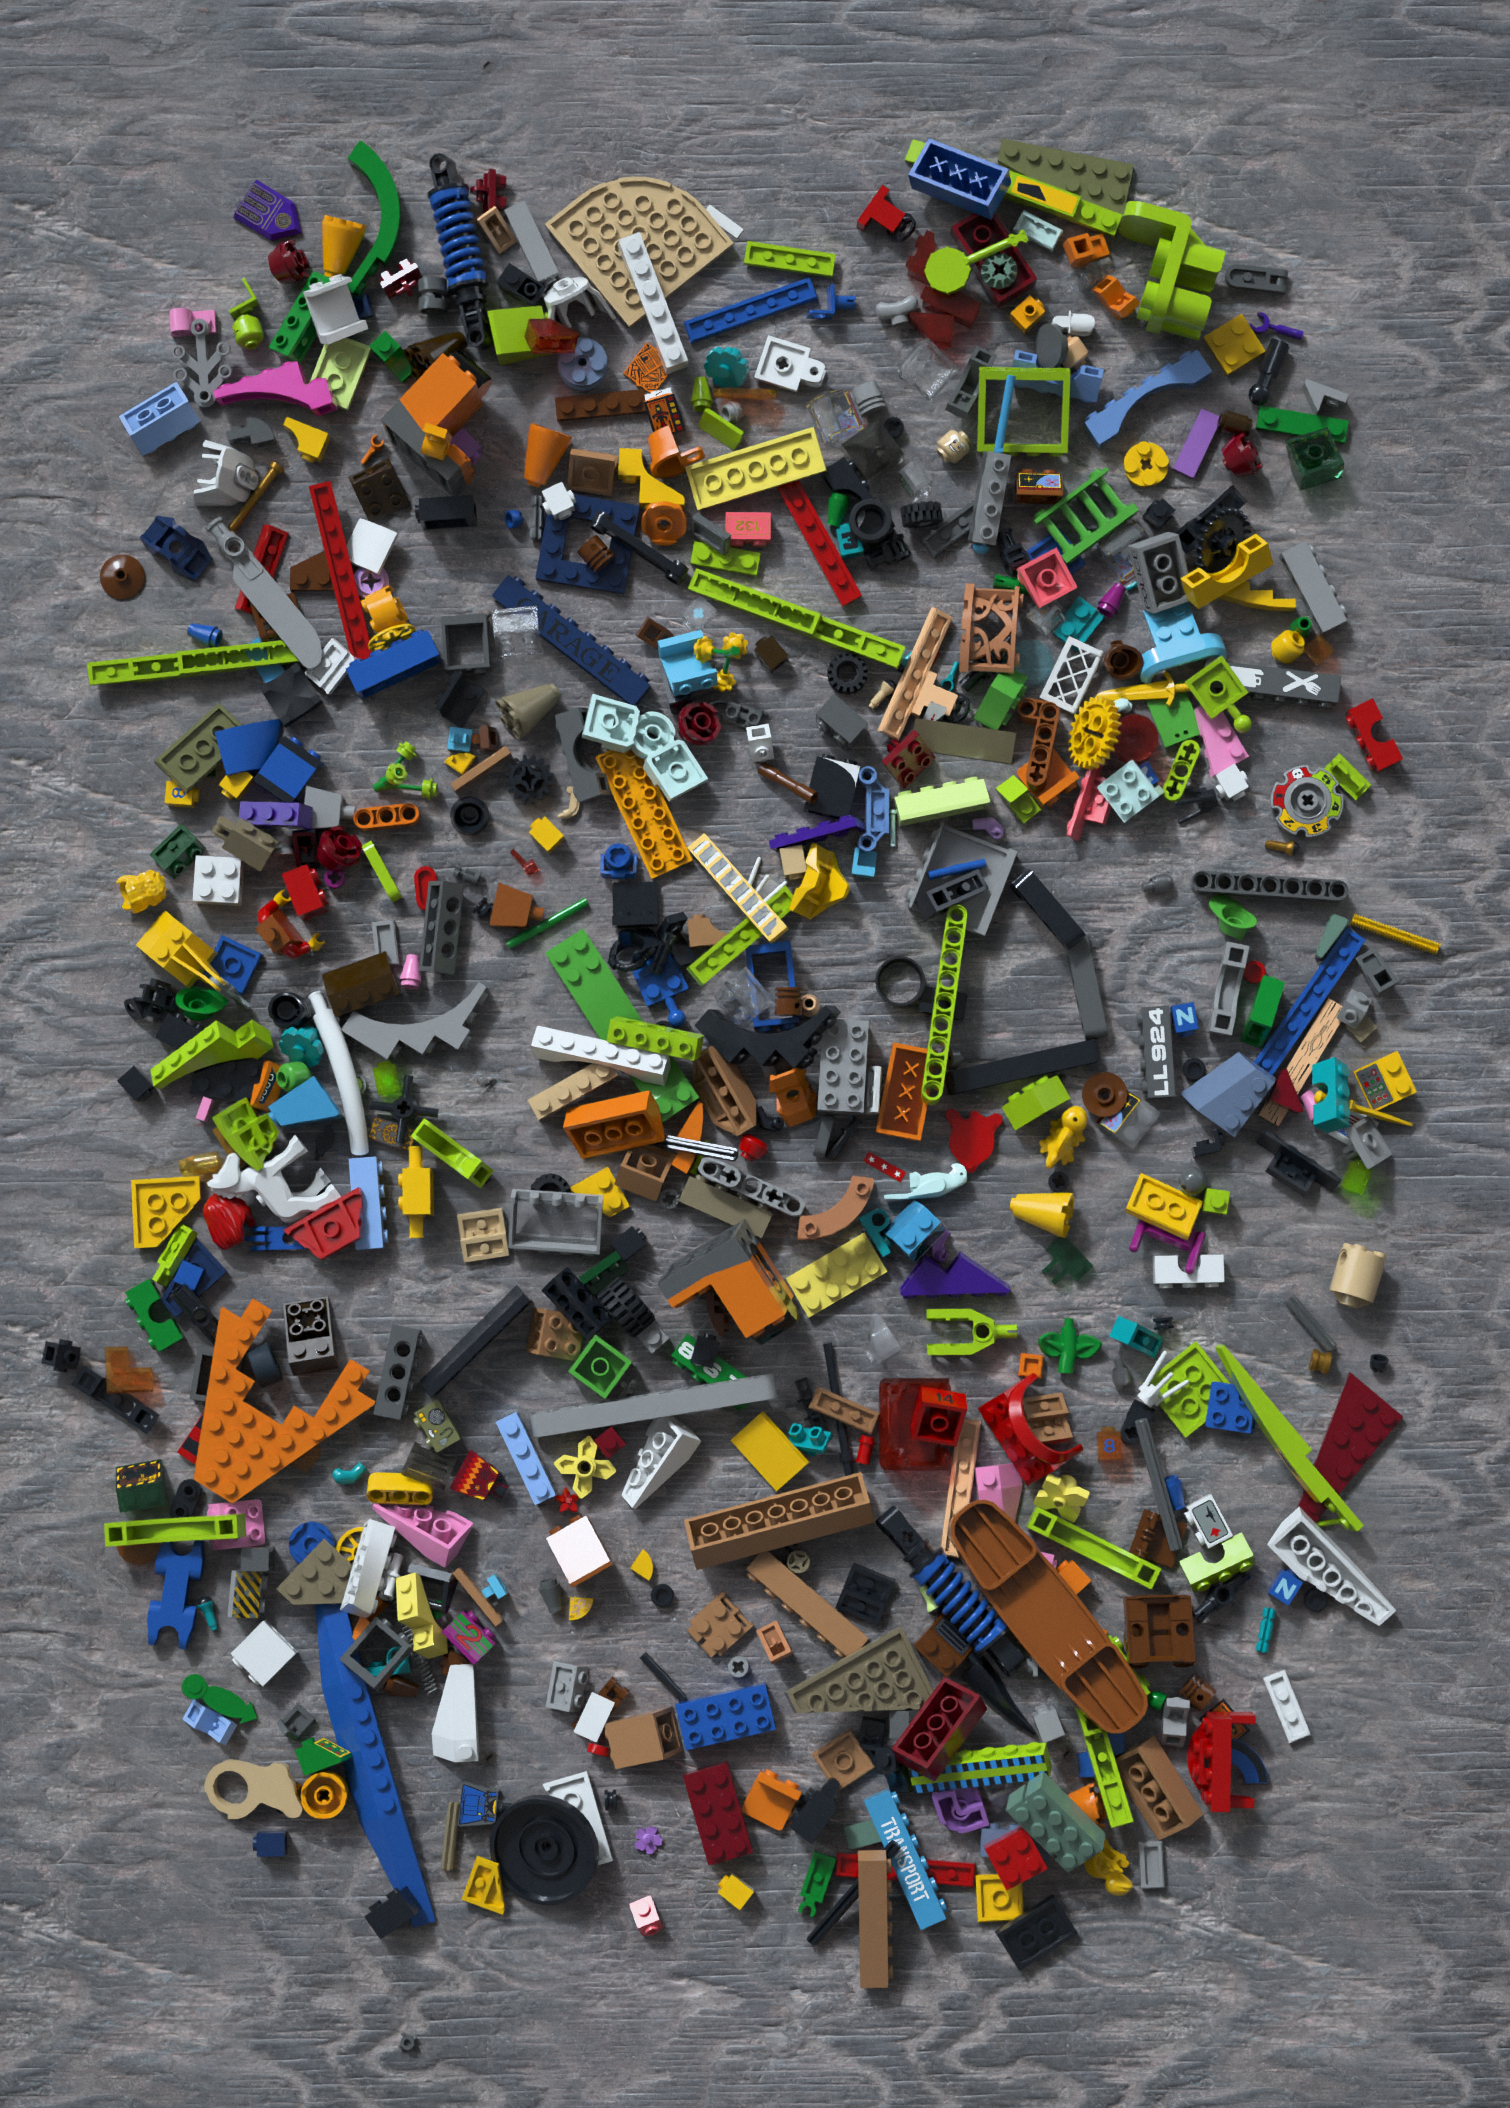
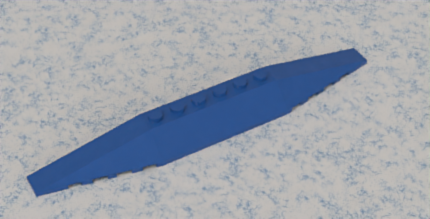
M342 1603L315 1604L322 1691L337 1744L350 1751L353 1756L343 1761L359 1822L393 1889L397 1887L400 1891L407 1886L422 1907L415 1916L409 1919L413 1928L435 1922V1915L399 1788L395 1782L373 1704L370 1686L339 1660L355 1641L352 1638L354 1629L350 1615L347 1612L340 1611ZM358 1650L352 1658L364 1667L360 1651Z

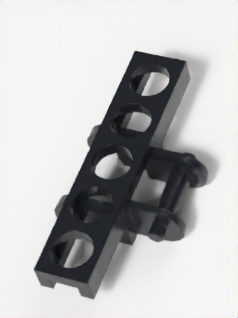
M807 1377L795 1381L801 1396L797 1403L803 1402L808 1415L807 1418H804V1421L810 1420L812 1428L817 1424H821L823 1431H827L821 1413L808 1411L807 1404L811 1403L813 1398ZM801 1381H805L807 1385L805 1390L800 1388L799 1383ZM809 1392L810 1396L804 1398L803 1394ZM819 1417V1421L813 1422V1418Z

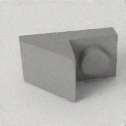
M1308 379L1305 380L1302 387L1314 415H1317L1322 400L1332 408H1343L1349 395Z

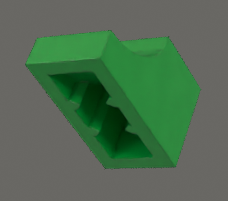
M386 331L369 345L371 352L402 384L412 376V368L404 356L403 349Z

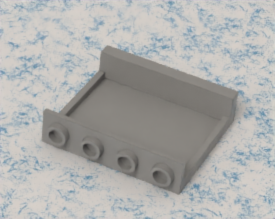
M941 822L939 827H934L930 839L934 840L932 847H927L922 860L926 861L924 868H918L914 881L918 882L915 890L910 889L907 896L908 909L920 913L914 901L921 895L972 872L969 871L929 880L928 871L985 859L987 867L979 869L989 889L960 904L967 911L965 931L984 938L1018 851L997 846L948 827ZM948 911L934 917V919L945 923ZM954 913L950 916L953 921L962 920L960 914Z

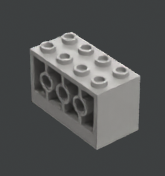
M837 1019V1022L822 1034L817 1113L863 1116L869 1021Z

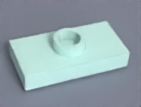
M1023 210L1013 228V232L1019 234L1020 230H1024L1028 240L1051 252L1063 233L1062 229Z

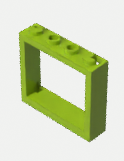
M979 367L977 452H982V455L983 451L994 452L995 443H984L986 380H1006L1007 375L1016 376L1015 380L1063 381L1061 444L1004 443V454L1016 456L1018 452H1027V456H1040V453H1049V456L1059 457L1063 456V453H1068L1070 368Z

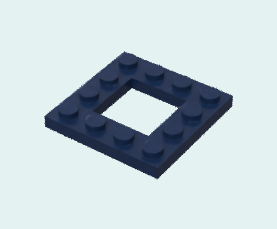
M573 494L576 503H573L575 510L572 511L570 517L563 520L559 518L554 520L552 514L546 516L535 579L624 595L632 555L631 550L611 538L609 549L615 557L604 569L594 573L593 569L589 567L590 565L562 560L570 518L591 521L598 510L609 514L614 519L613 523L635 537L640 505Z

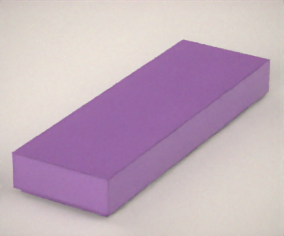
M1201 408L1173 467V471L1190 479L1194 478L1218 427L1219 416Z

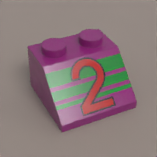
M464 1610L442 1633L474 1665L497 1643L494 1640L496 1635L488 1627L483 1629L478 1624L480 1619L471 1610L469 1612Z

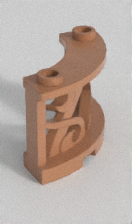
M966 583L961 628L966 630V634L962 633L959 672L986 671L1014 674L1015 667H1019L1020 653H1016L1019 607L1023 608L1024 594H1020L1019 586H1015V590L975 588V584ZM979 609L983 613L979 615L976 614L975 611ZM992 611L1002 620L1005 627L994 639L988 642L985 632L978 627L972 626V623L985 620ZM1013 611V616L1011 620L1007 613ZM1010 633L1011 645L1005 641ZM980 636L984 645L981 646V641L974 643L973 638ZM994 651L996 658L1001 660L1000 652L1006 651L1008 654L1007 664L992 663L990 653ZM986 656L987 663L970 662Z
M852 1176L847 1192L834 1207L820 1214L800 1216L797 1240L807 1241L826 1238L849 1226L864 1209L873 1189L874 1179Z

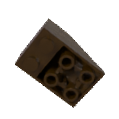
M328 1296L283 1303L288 1362L293 1376L339 1368Z

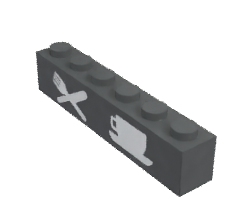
M1206 659L1203 668L1214 660ZM1227 662L1249 692L1246 695L1251 696L1253 700L1273 698V702L1287 703V700L1296 701V705L1309 706V703L1318 704L1319 708L1331 709L1332 706H1336L1338 703L1341 676ZM1214 681L1210 685L1211 692L1215 694L1223 689V684L1220 681Z

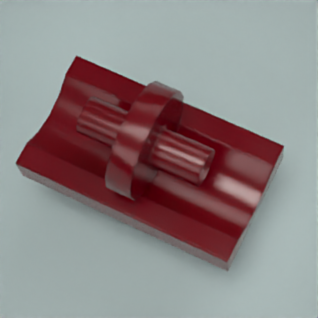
M488 169V173L483 174V179H477L476 186L470 187V194L476 195V202H483V214L494 206L497 207L498 211L506 208V197L496 196V189L504 190L506 188V176L496 174V169Z
M405 259L399 263L400 271L393 275L390 270H386L380 274L382 281L380 284L388 299L407 293L409 298L413 296L411 289L417 286L420 278H423L416 263L412 264L408 259Z

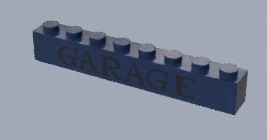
M508 575L492 594V598L496 603L625 703L638 706L651 689L648 683L650 680L641 672L638 674L634 673L631 670L632 666L626 660L621 658L619 661L613 656L614 652L609 647L598 645L595 642L597 639L591 633L580 631L577 628L579 625L573 619L562 617L560 609L552 603L549 606L542 601L543 596L537 591L532 590L530 592L524 587L526 583L519 577L515 576L512 578Z

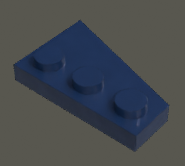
M196 1238L184 1261L205 1269L196 1290L191 1289L199 1298L228 1271L204 1244ZM173 1278L161 1302L177 1318L183 1313V1310L174 1302L170 1295L181 1284L174 1282Z

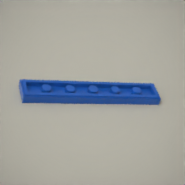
M808 277L683 321L689 341L693 344L817 300V295L812 281Z

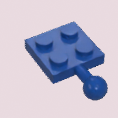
M654 954L652 955L653 958L649 959L643 968L632 971L647 1008L665 1001L670 1013L668 1022L675 1028L682 1027L686 1022V1015L683 1011L678 1010L673 996L689 990L681 969L677 967L670 955L667 963L663 965L665 968L661 975L651 973V964L655 962L653 960Z

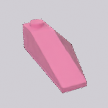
M1014 1464L975 1467L978 1500L994 1502L1015 1522L1023 1484L1022 1477Z
M373 1504L372 1509L391 1526H394L395 1530L425 1557L444 1568L458 1555L474 1524L455 1512L447 1510L444 1513L433 1510L434 1506L431 1505L423 1507L408 1504Z

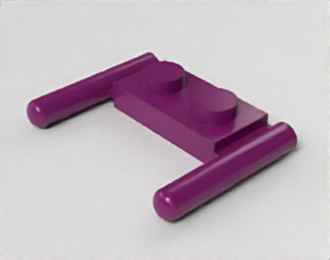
M1141 1219L1138 1220L1129 1247L1131 1252L1135 1253L1138 1251L1143 1234L1146 1233V1236L1187 1252L1190 1250L1185 1272L1187 1274L1194 1273L1206 1236L1204 1232H1196V1229L1192 1228L1188 1240H1185Z

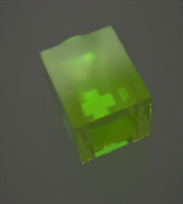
M391 1061L377 1063L378 1067L373 1068L378 1095L385 1096L402 1092L397 1065L391 1064Z
M1356 1159L1355 1162H1348L1339 1188L1358 1196L1363 1195L1373 1169L1369 1168L1367 1170L1363 1161Z

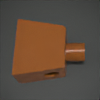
M498 883L489 925L493 928L527 929L530 919L543 921L545 908L532 906L534 901L533 895Z

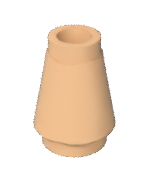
M807 994L800 998L802 999V1015L812 1017L819 1012L820 1001L816 996ZM809 1000H811L813 1002V1006L811 1008H807L805 1006L806 1001L809 1002Z

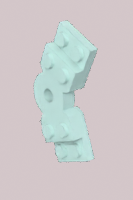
M592 694L582 738L602 743L603 748L620 753H625L631 749L637 756L645 759L643 769L654 786L658 785L669 802L707 782L708 777L685 742L681 740L674 741L675 728L669 718L653 711L646 712L640 716V711L634 705ZM647 733L654 734L656 739L650 738Z

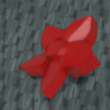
M567 1487L563 1489L562 1495L553 1497L557 1502L561 1503L559 1505L560 1513L565 1510L577 1512L575 1502L579 1499V1496L577 1494L570 1496Z

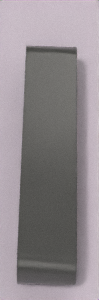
M1081 928L1086 936L1069 951L1066 948L1065 950L1084 1039L1087 1041L1107 1037L1108 1031L1086 928Z

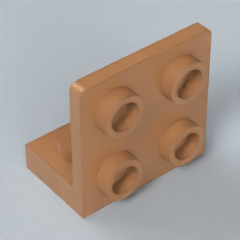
M534 1307L526 1352L576 1361L580 1354L583 1335L562 1312Z

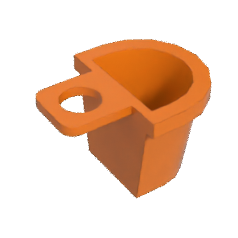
M669 425L654 431L647 438L652 461L650 471L655 478L665 479L686 472L685 466L705 458L702 447H696L680 454ZM692 454H698L694 458H688Z

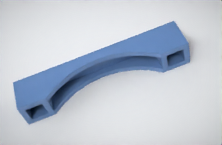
M1198 349L1192 353L1190 350L1179 357L1180 361L1174 365L1172 363L1165 365L1160 369L1161 373L1157 376H1148L1141 382L1143 385L1137 389L1134 387L1128 389L1122 394L1124 397L1120 400H1111L1104 405L1105 409L1099 413L1094 411L1085 418L1086 422H1084L1083 428L1096 448H1101L1117 437L1119 428L1126 415L1144 398L1166 389H1192L1208 379L1212 374V370Z

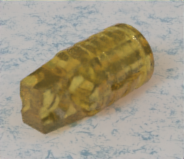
M218 1151L198 1154L179 1160V1169L182 1176L202 1175L204 1173L220 1171L222 1168Z

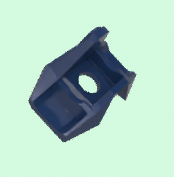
M156 516L153 523L140 536V540L152 556L158 552L171 562L173 572L194 582L212 561L204 541L190 535L183 527L177 525L175 518ZM174 541L181 542L183 546L181 552L177 554L170 551V544Z

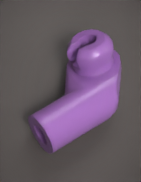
M947 1230L930 1248L932 1257L936 1261L943 1262L948 1257L944 1242L951 1233Z

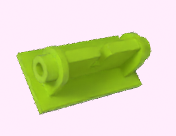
M1340 753L1324 768L1335 777L1339 785L1355 801L1371 786Z

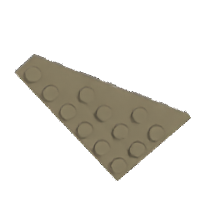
M897 1627L790 1688L784 1694L794 1713L921 1709L932 1694L933 1689L903 1628Z

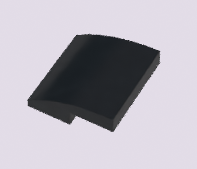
M853 1562L835 1609L878 1626L896 1579Z

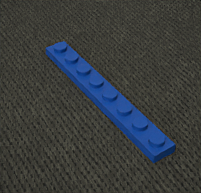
M1346 927L1256 1057L1254 1063L1271 1075L1274 1074L1366 941L1364 938Z

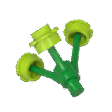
M407 741L404 744L398 743L399 747L396 751L401 755L395 763L388 766L385 776L380 778L379 782L373 784L374 791L379 792L388 789L422 791V798L432 800V797L437 796L438 784L433 783V778L423 780L422 786L402 784L403 781L407 780L408 774L401 763L404 758L411 761L414 756L417 757V754L414 753L416 748Z

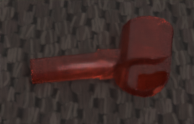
M511 850L510 853L520 862L528 875L539 870L533 859L526 862L516 850Z

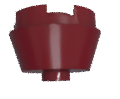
M293 239L281 241L268 255L270 271L281 284L302 283L305 278L310 276L306 272V268L309 267L307 257L302 249L297 250L294 246L296 241Z
M1244 432L1237 436L1234 435L1221 449L1224 456L1222 461L1226 469L1232 471L1237 478L1257 474L1256 471L1263 468L1261 462L1257 463L1256 458H1258L1259 454L1251 440H1244L1246 436Z
M693 702L684 706L679 713L677 731L680 738L690 745H708L718 737L721 729L717 716L718 711L706 702Z
M340 826L331 827L321 835L317 850V857L321 864L334 872H341L357 864L360 860V851L362 850V844L355 834L351 837L348 833L342 831L344 828Z

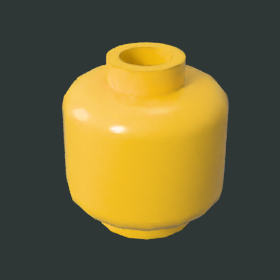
M1285 630L1271 642L1274 659L1289 664L1298 658L1305 648L1302 635L1296 631Z

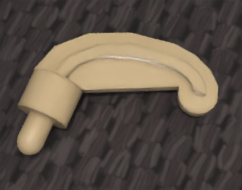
M572 786L566 789L568 793H571L569 809L563 810V813L558 814L557 817L559 819L563 817L565 819L571 818L579 810L580 802L575 798Z

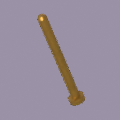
M273 460L270 462V470L228 526L230 531H234V533L237 531L277 474L284 472L285 469Z

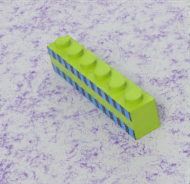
M1031 1742L1027 1745H1007L1000 1748L986 1747L982 1750H962L956 1752L935 1782L910 1768L908 1771L914 1793L1030 1781L1043 1771L1050 1777L1052 1764L1047 1743Z

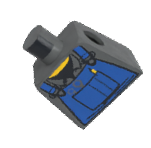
M463 1780L458 1826L495 1824L497 1814H502L512 1804V1801L499 1800L500 1789Z

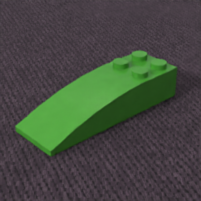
M581 929L545 952L601 1040L607 1041L610 1019L616 1016L643 1022L584 929Z

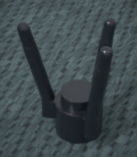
M1206 787L1185 789L1183 794H1196L1195 798L1174 802L1175 806L1196 803L1198 808L1202 807V809L1179 819L1178 823L1181 824L1203 813L1211 812V807L1217 806V797L1214 789L1207 790ZM1167 789L1169 794H1179L1176 792V789Z

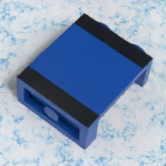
M286 736L283 737L253 779L256 784L283 803H297L296 798L317 768H322L324 765L320 761L321 756L311 749L307 752L301 748L303 743L293 736L291 739H288Z

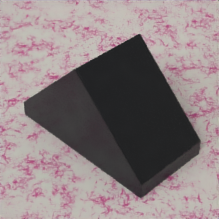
M315 829L292 830L297 868L306 864L310 868H320V861L317 857L319 846L318 832Z

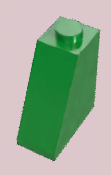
M1263 975L1239 1041L1258 1048L1262 1047L1272 1028L1285 982L1272 976Z

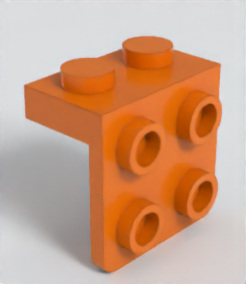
M1054 749L1046 787L1040 792L1031 791L1029 788L1028 791L1041 808L1046 805L1050 807L1060 800L1058 797L1065 791L1068 794L1078 786L1077 782L1080 777L1075 771H1070ZM1038 754L1035 757L1037 761H1044L1047 758L1044 754ZM1027 762L1017 770L1016 774L1028 788L1026 782ZM1036 770V777L1033 779V782H1037L1040 779L1039 770Z
M760 1769L741 1810L743 1813L776 1830H782L802 1790L799 1789L800 1785L789 1779L785 1782L778 1778V1773L770 1769H766V1771Z

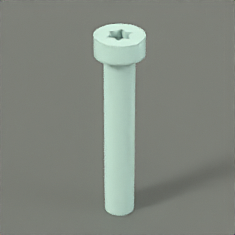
M889 810L890 847H895V814H897V810Z

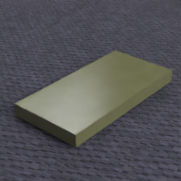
M218 703L154 761V764L187 794L223 762L215 732L241 726L242 724Z

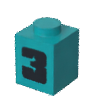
M849 523L840 525V529H836V537L842 560L863 556L862 542L853 536Z

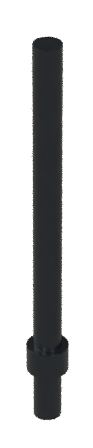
M832 1343L823 1344L830 1390L832 1393L841 1396ZM836 1420L841 1453H839L840 1462H843L845 1476L854 1474L852 1466L854 1459L852 1451L850 1452L846 1424Z

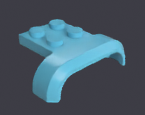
M1188 602L1157 613L1143 610V615L1155 648L1142 654L1143 667L1138 673L1141 682L1150 684L1152 677L1158 672L1205 658H1218L1221 655L1224 659L1227 658V651L1220 635L1215 633L1200 635Z

